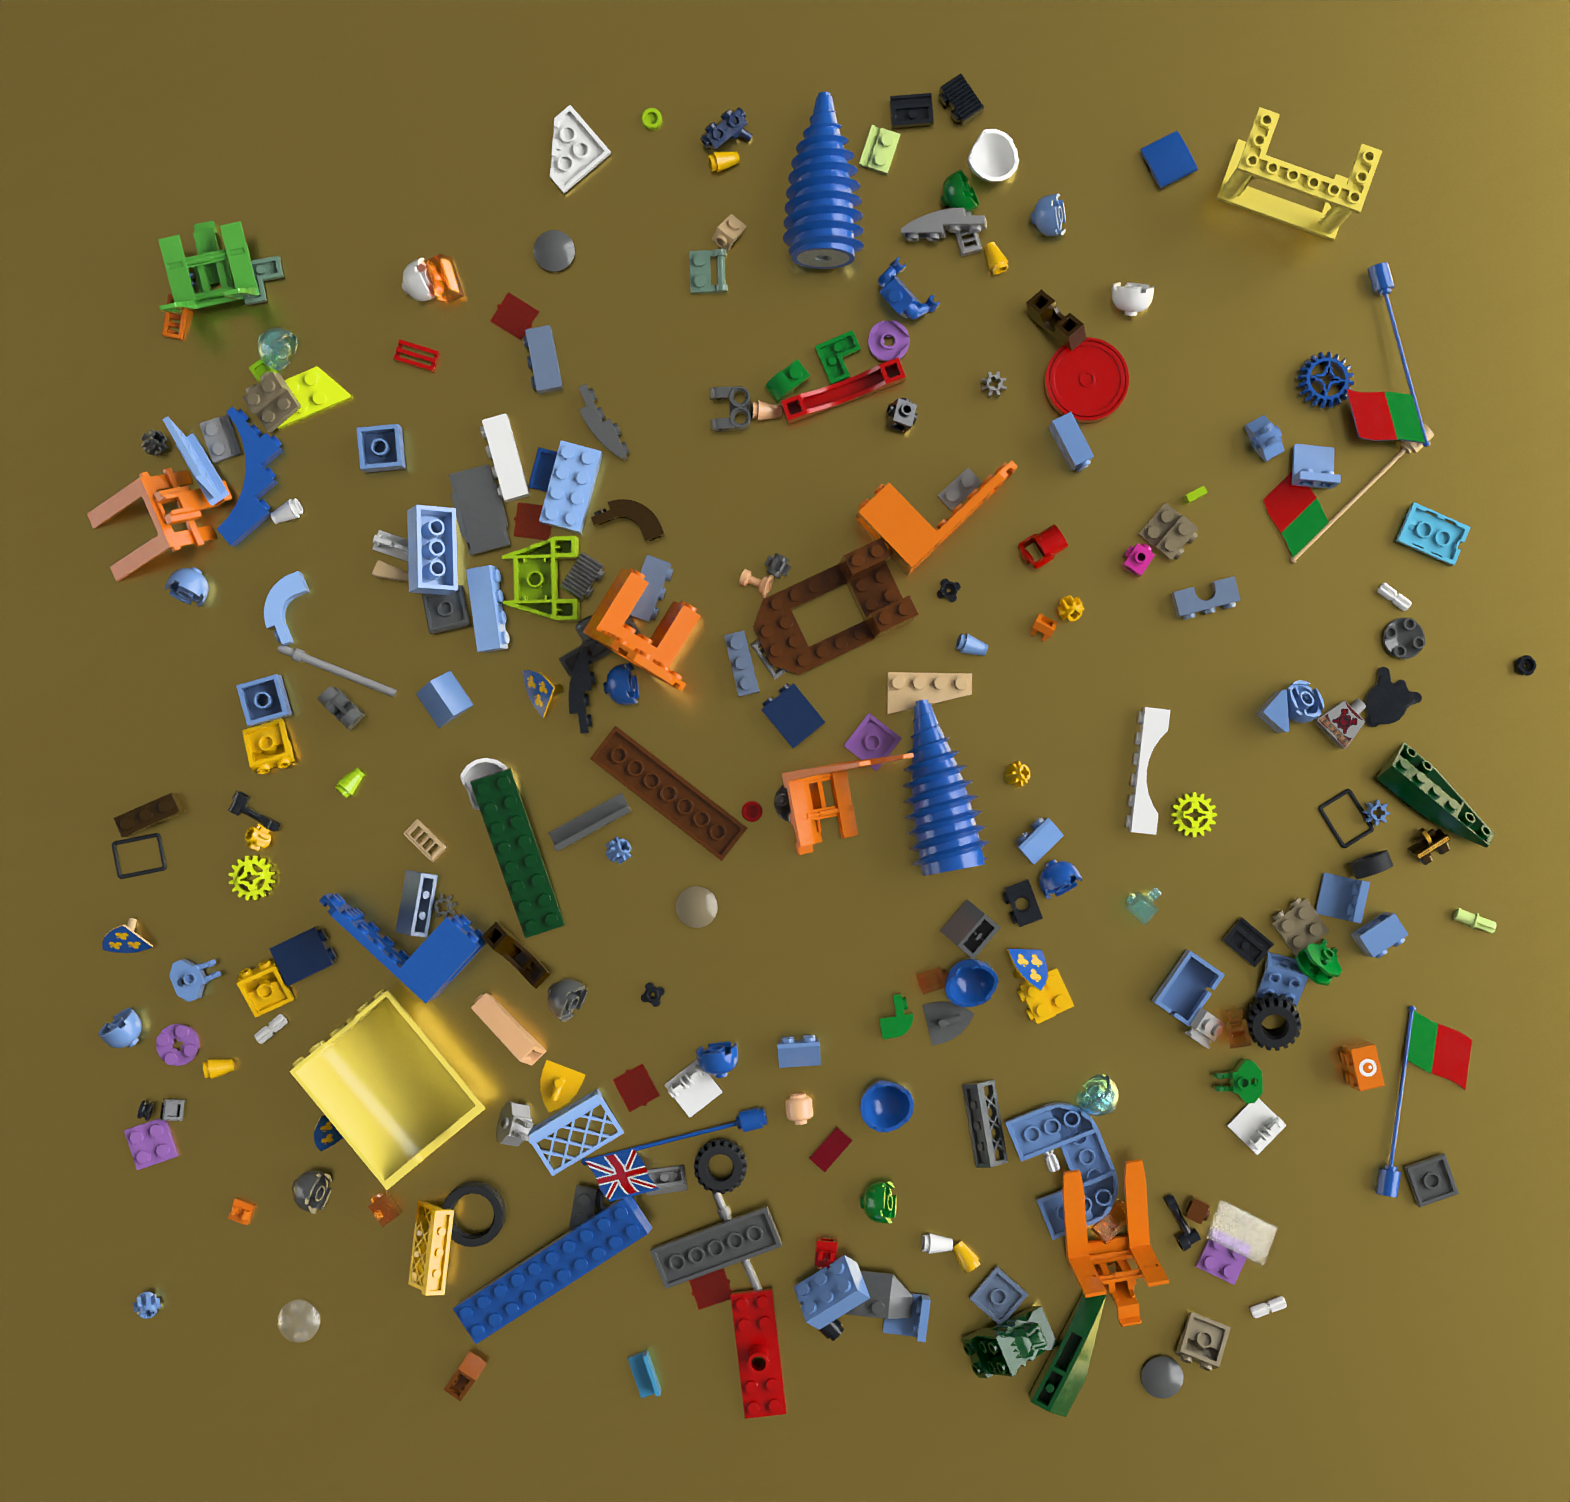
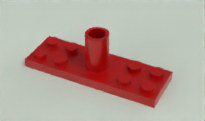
M772 1288L730 1293L745 1419L787 1414ZM760 1356L762 1359H755V1357Z

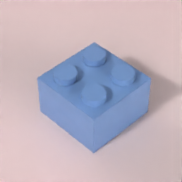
M399 424L357 428L360 470L367 473L406 469L402 427Z
M275 674L236 685L247 726L254 727L292 716L281 675Z
M1384 912L1350 935L1364 956L1380 958L1387 953L1386 949L1392 945L1396 947L1405 941L1404 937L1409 934L1395 913Z

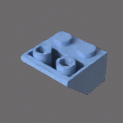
M1048 817L1038 818L1032 823L1031 827L1033 829L1029 833L1024 832L1016 839L1018 844L1015 848L1032 865L1064 836Z
M803 1035L802 1039L794 1040V1036L781 1037V1041H777L779 1068L821 1065L819 1038H815V1035Z

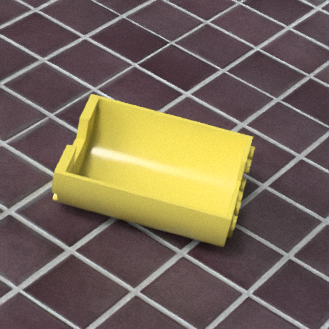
M382 989L373 996L375 1001L370 1000L357 1010V1013L346 1020L347 1025L343 1024L329 1035L332 1038L327 1042L322 1040L309 1050L311 1054L306 1058L301 1056L293 1063L294 1068L289 1072L385 1189L388 1190L486 1108L391 992Z

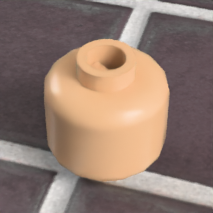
M806 1093L791 1094L790 1098L785 1101L787 1119L794 1121L795 1125L806 1124L807 1119L813 1117L812 1099L806 1096Z

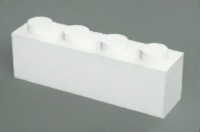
M507 414L482 420L483 426L480 427L483 439L487 438L489 446H486L488 458H492L494 466H491L494 479L498 478L499 480L498 494L501 495V498H504L506 503L529 497V489Z

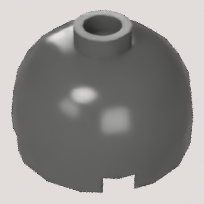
M563 979L553 983L548 989L547 1006L550 1012L562 1022L571 1019L574 1016L572 1014L574 1009L577 1008L579 1010L586 999L587 990L584 989L586 987L574 979Z
M310 1170L301 1174L292 1185L293 1199L300 1209L313 1214L317 1213V1209L322 1210L331 1193V1188H328V1181L332 1182L330 1175L317 1170Z

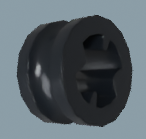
M143 1100L139 1107L137 1118L141 1119L144 1117L146 1121H149L154 1110V1103L148 1104L146 1100Z

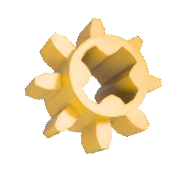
M1070 595L1060 600L1057 610L1062 620L1068 618L1069 621H1075L1081 617L1084 607L1078 596L1073 599Z
M1020 761L1006 766L1007 770L1004 772V778L1008 784H1014V788L1028 784L1027 780L1030 778V770L1026 765H1021Z
M257 824L256 828L253 826L249 827L244 837L248 841L246 845L255 851H259L260 847L265 849L271 841V835L268 834L270 830L260 824Z

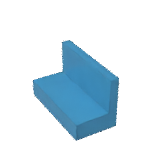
M648 1350L629 1356L628 1361L641 1398L656 1394V1397L660 1396L661 1387Z

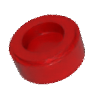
M755 801L745 803L742 807L743 818L749 822L759 820L762 816L761 805Z

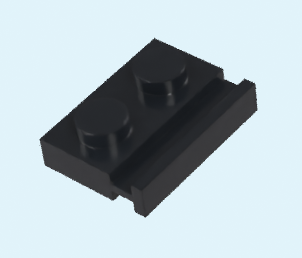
M931 93L890 96L892 128L934 125Z
M1242 917L1239 918L1237 923L1234 924L1222 939L1226 945L1253 967L1258 965L1268 950L1274 945V943Z

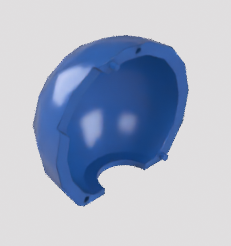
M966 959L958 962L949 970L945 981V991L947 998L953 1004L961 1007H974L991 999V995L995 992L999 981L997 974L987 963L977 959Z
M877 1081L865 1090L861 1099L860 1112L863 1121L870 1128L878 1132L889 1133V1131L900 1128L906 1122L908 1123L913 1114L914 1102L911 1093L903 1086L889 1081Z

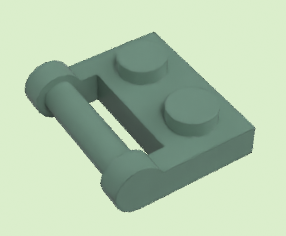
M726 249L689 251L691 294L728 292V285L725 282ZM710 258H716L717 285H711Z

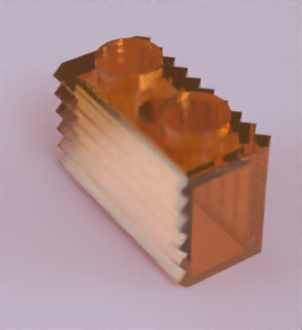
M438 254L425 261L424 264L428 268L427 272H429L430 283H432L434 288L433 291H435L436 299L451 303L464 297L452 257Z

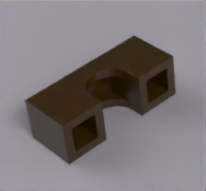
M1042 289L1026 302L1029 317L1071 352L1087 339L1084 324L1071 313L1064 316L1057 308L1056 301Z
M169 793L115 817L114 821L121 837H130L155 823L180 815L185 810L178 794Z

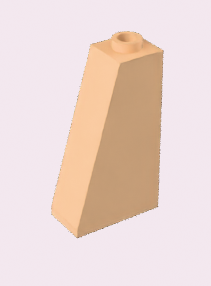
M485 993L475 999L471 1009L520 1062L532 1066L546 1052L544 1047L492 995Z

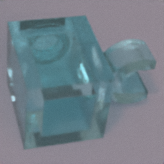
M1154 887L1146 897L1140 892H1137L1136 895L1132 893L1125 900L1127 904L1124 908L1141 924L1146 925L1159 911L1153 902L1159 898L1162 892Z

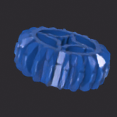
M1323 352L1318 353V358L1312 355L1310 357L1311 361H1304L1305 367H1300L1299 371L1303 374L1298 375L1297 379L1303 382L1297 384V387H1304L1300 395L1305 393L1308 395L1305 399L1306 402L1313 399L1312 406H1316L1320 402V408L1323 409L1326 404L1328 408H1332L1334 403L1338 406L1341 404V400L1345 401L1348 398L1346 389L1352 390L1348 386L1354 385V381L1349 380V378L1354 376V373L1347 372L1351 366L1347 365L1345 367L1343 365L1346 359L1338 361L1339 354L1332 358L1331 352H1327L1326 356H1324ZM1324 364L1321 374L1310 375L1315 366ZM1332 367L1337 370L1340 377L1333 374ZM1324 376L1328 377L1329 383L1324 384L1322 378ZM1311 384L1318 386L1319 393L1313 389ZM1341 385L1337 394L1327 396L1330 386Z

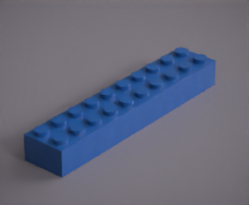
M632 1196L618 1199L460 1301L453 1310L475 1344H477L647 1235L653 1227Z

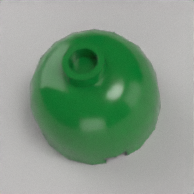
M961 169L951 174L944 181L942 187L944 195L941 196V200L946 208L949 206L951 208L964 207L965 211L969 212L979 207V201L973 186L970 187L967 182L969 179Z
M875 1182L866 1189L864 1196L861 1197V1208L864 1209L865 1214L871 1221L876 1223H892L890 1219L895 1218L897 1198L896 1195L892 1196L891 1189H895L892 1182Z

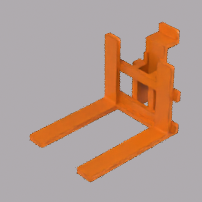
M165 468L163 470L164 474L151 477L148 472H143L139 474L140 478L88 512L87 516L92 527L98 528L134 502L143 498L158 532L156 537L110 566L115 580L121 581L169 549H172V552L180 550L183 546L195 544L196 547L202 546L204 542L216 539V534L211 525L197 528L194 520L202 516L201 510L217 507L223 502L232 499L226 482L222 480L229 495L212 506L201 488L190 489L189 485L193 482L187 470L173 472L172 468ZM177 502L179 509L172 510L166 514L162 504ZM186 523L188 530L174 532L171 524Z

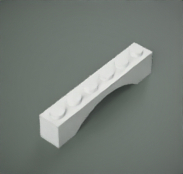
M1144 707L1142 711H1139L1138 724H1141L1140 732L1136 733L1135 738L1138 752L1134 753L1133 765H1136L1135 774L1132 773L1130 785L1134 787L1133 794H1130L1128 799V806L1131 807V813L1126 817V827L1129 828L1128 832L1156 835L1158 812L1154 808L1148 794L1146 783L1147 766L1154 747L1168 731L1170 710Z

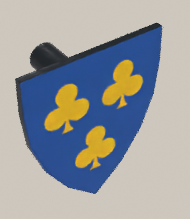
M324 1113V1116H320L313 1134L315 1145L320 1151L333 1146L343 1138Z

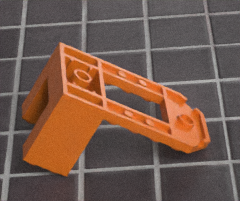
M1013 461L1008 464L1004 462L994 473L995 476L991 473L982 482L978 490L975 489L968 495V500L963 505L960 503L952 511L953 514L948 520L945 518L936 526L937 530L890 483L886 486L881 484L874 491L875 496L871 500L867 498L859 505L860 511L856 514L859 518H857L856 522L874 541L882 538L891 555V559L909 575L1015 472L1018 466Z
M622 568L582 633L651 676L682 691L686 685L681 681L682 676L670 670L669 667L701 616L695 613L697 609L683 601L680 603L673 601L650 639L640 633L635 635L636 630L624 623L649 583L644 580L645 575L632 568H629V570Z

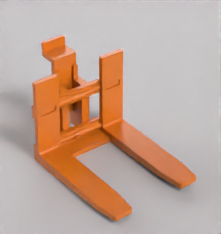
M913 753L855 760L782 773L784 788H787L791 814H789L791 825L794 824L797 843H795L797 854L812 853V844L822 842L820 819L837 816L841 839L858 835L847 776L848 770L914 757ZM822 781H831L835 806L826 807Z
M1141 1159L1125 1162L1124 1192L1127 1233L1120 1236L1088 1241L1085 1196L1080 1170H1072L1063 1173L1062 1197L1067 1262L1070 1268H1072L1079 1288H1081L1085 1298L1106 1295V1290H1108L1117 1307V1316L1121 1327L1141 1324L1139 1303L1133 1292L1136 1279L1143 1277L1148 1287L1169 1283V1279L1150 1245L1146 1177ZM1133 1257L1138 1269L1131 1270L1126 1259ZM1113 1261H1116L1117 1272L1110 1274L1106 1263L1108 1266H1111Z

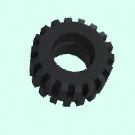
M1266 993L1263 994L1261 999L1259 996L1255 998L1256 1003L1251 1002L1249 1005L1250 1010L1246 1012V1023L1254 1043L1257 1042L1259 1047L1265 1046L1266 1050L1270 1051L1271 1048L1279 1051V1047L1282 1046L1284 1049L1288 1048V1043L1293 1044L1295 1037H1299V1030H1301V1020L1296 1005L1293 1004L1290 998L1286 999L1283 994L1277 996L1276 993H1272L1271 996H1268ZM1277 1014L1285 1018L1284 1023L1275 1029H1269L1262 1025L1263 1020L1269 1015Z
M720 1138V1140L713 1139L711 1142L705 1143L698 1151L694 1162V1174L698 1179V1183L702 1184L705 1190H710L714 1194L716 1192L725 1194L728 1191H734L736 1187L738 1188L741 1185L747 1170V1160L738 1144L736 1145L733 1141H727L724 1138ZM722 1154L732 1160L733 1170L730 1175L718 1178L709 1172L708 1163L713 1156Z

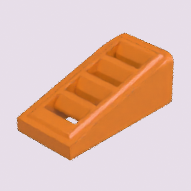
M172 293L168 294L166 304L174 303ZM182 308L181 315L165 312L162 336L183 340L189 309ZM174 318L181 321L180 323L171 322L170 319ZM169 326L179 328V332L168 330Z

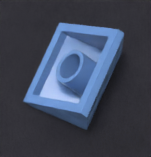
M451 671L431 680L416 693L438 728H441L474 705Z
M1287 690L1274 692L1255 713L1276 733L1289 732Z

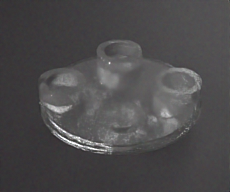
M297 1299L289 1302L281 1309L278 1316V1327L286 1339L292 1342H305L311 1339L318 1331L321 1317L312 1304Z

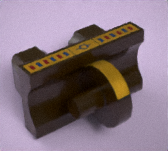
M1421 828L1418 830L1420 837L1415 839L1416 844L1408 848L1410 854L1416 857L1423 865H1427L1432 862L1433 858L1430 853L1435 849L1440 855L1450 850L1448 841L1451 839L1441 829L1437 831L1431 829L1426 832L1425 829Z

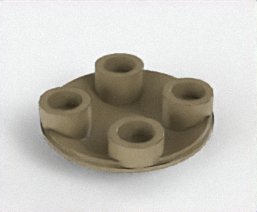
M689 887L677 899V915L689 927H704L710 924L717 914V900L713 893L704 887Z

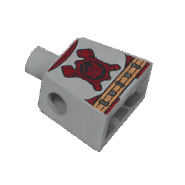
M1358 698L1351 705L1346 701H1340L1313 721L1340 749H1345L1365 723L1359 714L1366 708V705Z

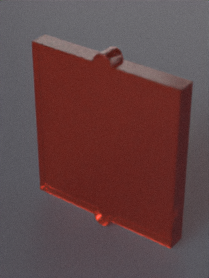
M508 292L502 303L497 305L498 309L490 321L519 340H522L526 334L525 330L532 328V323L539 311Z
M518 502L516 517H514V536L548 540L550 538L552 526L539 522L543 505Z
M643 1063L631 1070L627 1069L624 1074L613 1079L629 1112L642 1105L646 1106L649 1101L660 1096Z
M724 1268L689 1280L692 1288L691 1295L695 1297L699 1310L731 1299L730 1279H727Z

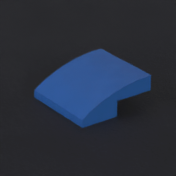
M1178 131L1140 149L1141 155L1151 169V175L1160 188L1198 170L1188 147Z

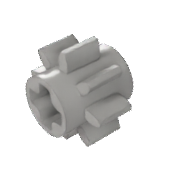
M989 371V378H982L981 380L983 383H986L981 390H987L989 392L988 397L995 393L999 397V390H1006L1007 388L1002 385L1006 378L1001 379L999 371L996 375H992ZM991 380H993L994 383H995V382H998V383H999V384L997 385L996 389H995L994 386H991V387L989 386L990 383H991Z

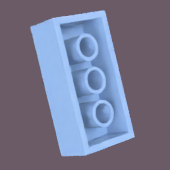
M560 441L539 519L541 524L582 534L603 456L601 451Z
M415 505L407 510L409 592L449 595L458 590L456 508Z

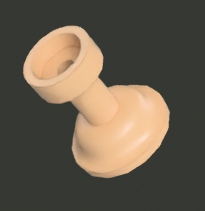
M744 569L739 584L746 586L749 583L759 587V593L762 594V598H766L772 587L774 575L765 576L761 580L751 576L750 570Z

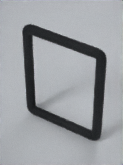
M1350 789L1344 790L1318 808L1342 848L1351 846L1374 831L1372 822H1367L1370 829L1344 844L1324 812L1323 808L1349 793L1366 820L1368 818L1367 814L1362 813L1364 810Z
M159 833L118 840L112 843L117 876L120 879L164 871L167 867ZM157 837L162 867L121 875L116 845Z

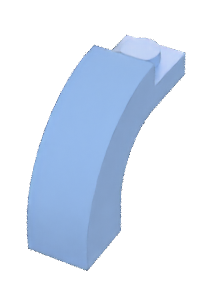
M299 571L280 579L270 590L264 605L266 628L270 630L276 628L274 635L278 643L281 642L285 646L294 643L285 621L286 608L294 598L309 592L303 574Z

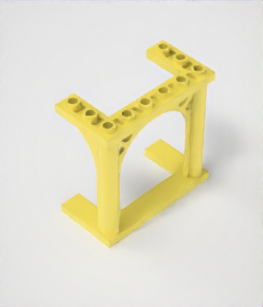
M1259 107L1247 142L1240 139L1236 142L1216 199L1333 241L1339 226L1351 213L1359 214L1361 212L1382 151L1361 144L1349 178L1336 174L1333 179L1267 156L1266 152L1280 114ZM1263 179L1319 199L1325 203L1322 212L1254 189L1249 187L1248 184L1253 180Z

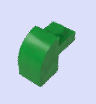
M797 359L784 370L774 375L766 383L765 390L778 405L782 400L790 396L796 387L807 380L810 374Z
M901 993L892 994L895 1015L879 1017L882 1039L900 1037L912 1025L913 1013H904V1010L908 1009L906 997H902Z

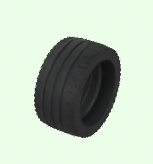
M472 1181L463 1183L453 1189L446 1197L442 1209L454 1210L456 1202L464 1195L471 1193L480 1194L491 1203L494 1211L493 1222L483 1233L468 1234L457 1226L453 1217L451 1239L466 1247L481 1246L493 1240L502 1229L506 1217L505 1204L499 1192L489 1184Z

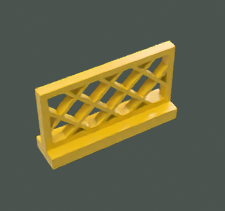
M418 1201L408 1285L421 1290L422 1294L426 1296L444 1295L454 1210L442 1209L425 1201Z

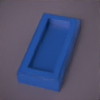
M538 447L528 488L547 493L557 456L556 451Z

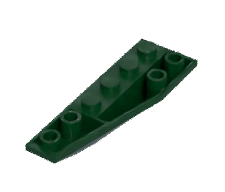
M1403 742L1384 764L1377 779L1426 818L1464 839L1487 848L1495 833L1429 761L1425 760L1412 747Z
M1082 1293L1057 1341L1058 1346L1051 1352L1028 1396L1031 1403L1050 1413L1063 1417L1067 1416L1086 1380L1106 1295L1085 1298Z

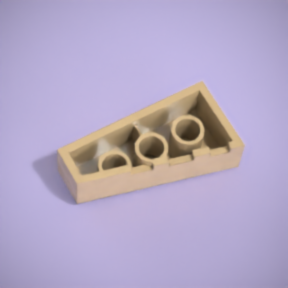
M887 673V715L914 709V706H916L915 702L928 699V703L932 705L972 695V673Z

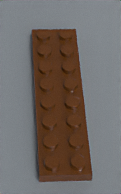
M617 726L612 729L590 758L721 861L747 829L742 823Z

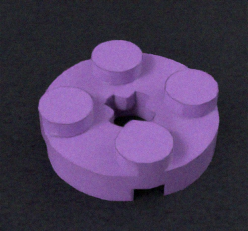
M893 320L877 323L869 333L868 346L871 354L882 362L898 357L900 360L906 354L909 347L907 329L901 323ZM884 337H893L892 342L894 345L885 346Z
M179 1023L167 1026L156 1038L158 1055L168 1065L181 1066L191 1062L195 1058L200 1046V1040L196 1031ZM175 1039H177L178 1042H183V1045H181V1050H178L177 1048L173 1047Z

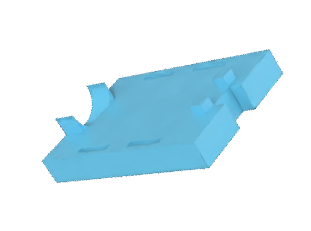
M1413 502L1406 514V519L1400 528L1396 541L1454 566L1461 552L1458 549L1459 543L1465 542L1471 527Z

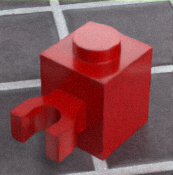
M816 1238L814 1266H818L819 1270L824 1267L830 1269L829 1264L836 1260L837 1239Z

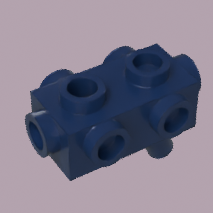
M738 107L736 110L731 111L729 109L720 116L722 119L718 123L712 122L704 129L706 132L700 138L706 148L717 149L730 137L734 140L740 136L749 142L753 134L743 129L748 122L745 120L746 114Z

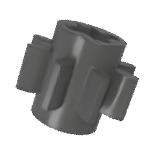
M150 429L148 433H144L141 437V440L144 441L141 447H143L147 454L158 456L168 447L165 445L168 439L161 431Z
M775 553L774 557L769 555L765 562V566L768 567L766 572L779 579L782 574L787 576L791 566L787 565L789 559L778 553Z
M440 894V900L434 899L435 906L432 907V911L435 910L437 912L436 918L443 915L445 919L448 917V913H456L452 910L453 906L457 905V903L450 901L452 895L444 898V895ZM447 902L446 907L448 910L441 911L439 904Z

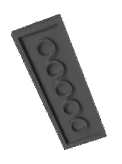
M764 1206L650 1249L663 1285L667 1289L782 1247L783 1244L769 1208Z

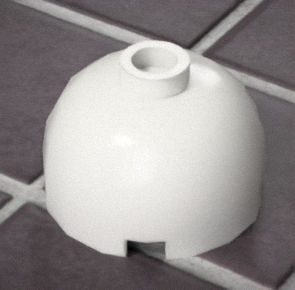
M419 258L408 264L402 276L404 292L418 301L431 300L441 294V289L438 290L436 283H440L438 275L429 262H423L424 258Z
M1121 282L1113 283V303L1118 309L1124 311V315L1136 316L1137 312L1146 310L1151 304L1154 287L1149 288L1150 285L1127 282L1125 286H1121Z

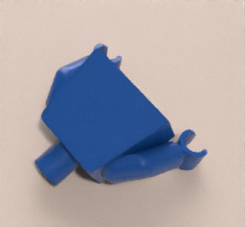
M897 257L879 277L878 284L882 288L879 293L899 315L906 319H917L928 311L934 312L940 304V301L938 303L933 301L934 295H931L925 303H921L896 276L906 267V263L903 266L899 264L898 260L900 257Z

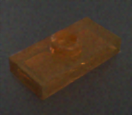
M1120 1199L1117 1200L1110 1212L1091 1228L1104 1244L1109 1243L1126 1224L1125 1204Z

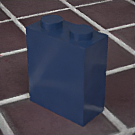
M787 683L779 690V696L775 699L771 696L762 703L764 708L761 710L792 749H794L821 727L825 721L794 683L791 686Z
M319 926L313 927L269 948L287 986L293 985L336 964L335 959L337 956L333 948L328 947L326 943L328 938L323 928L320 929Z

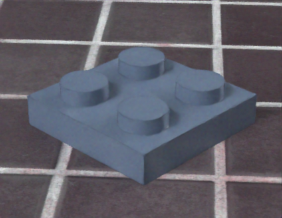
M995 1266L970 1295L969 1299L996 1323L1000 1324L1012 1315L1028 1296V1293L1000 1268Z

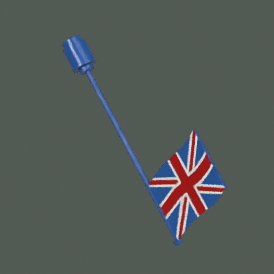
M758 1107L739 1112V1117H736V1122L589 1159L584 1157L581 1163L584 1166H588L593 1172L601 1193L609 1202L658 1190V1186L650 1179L644 1162L635 1151L737 1126L743 1132L763 1128V1125L768 1124L764 1108L759 1109Z

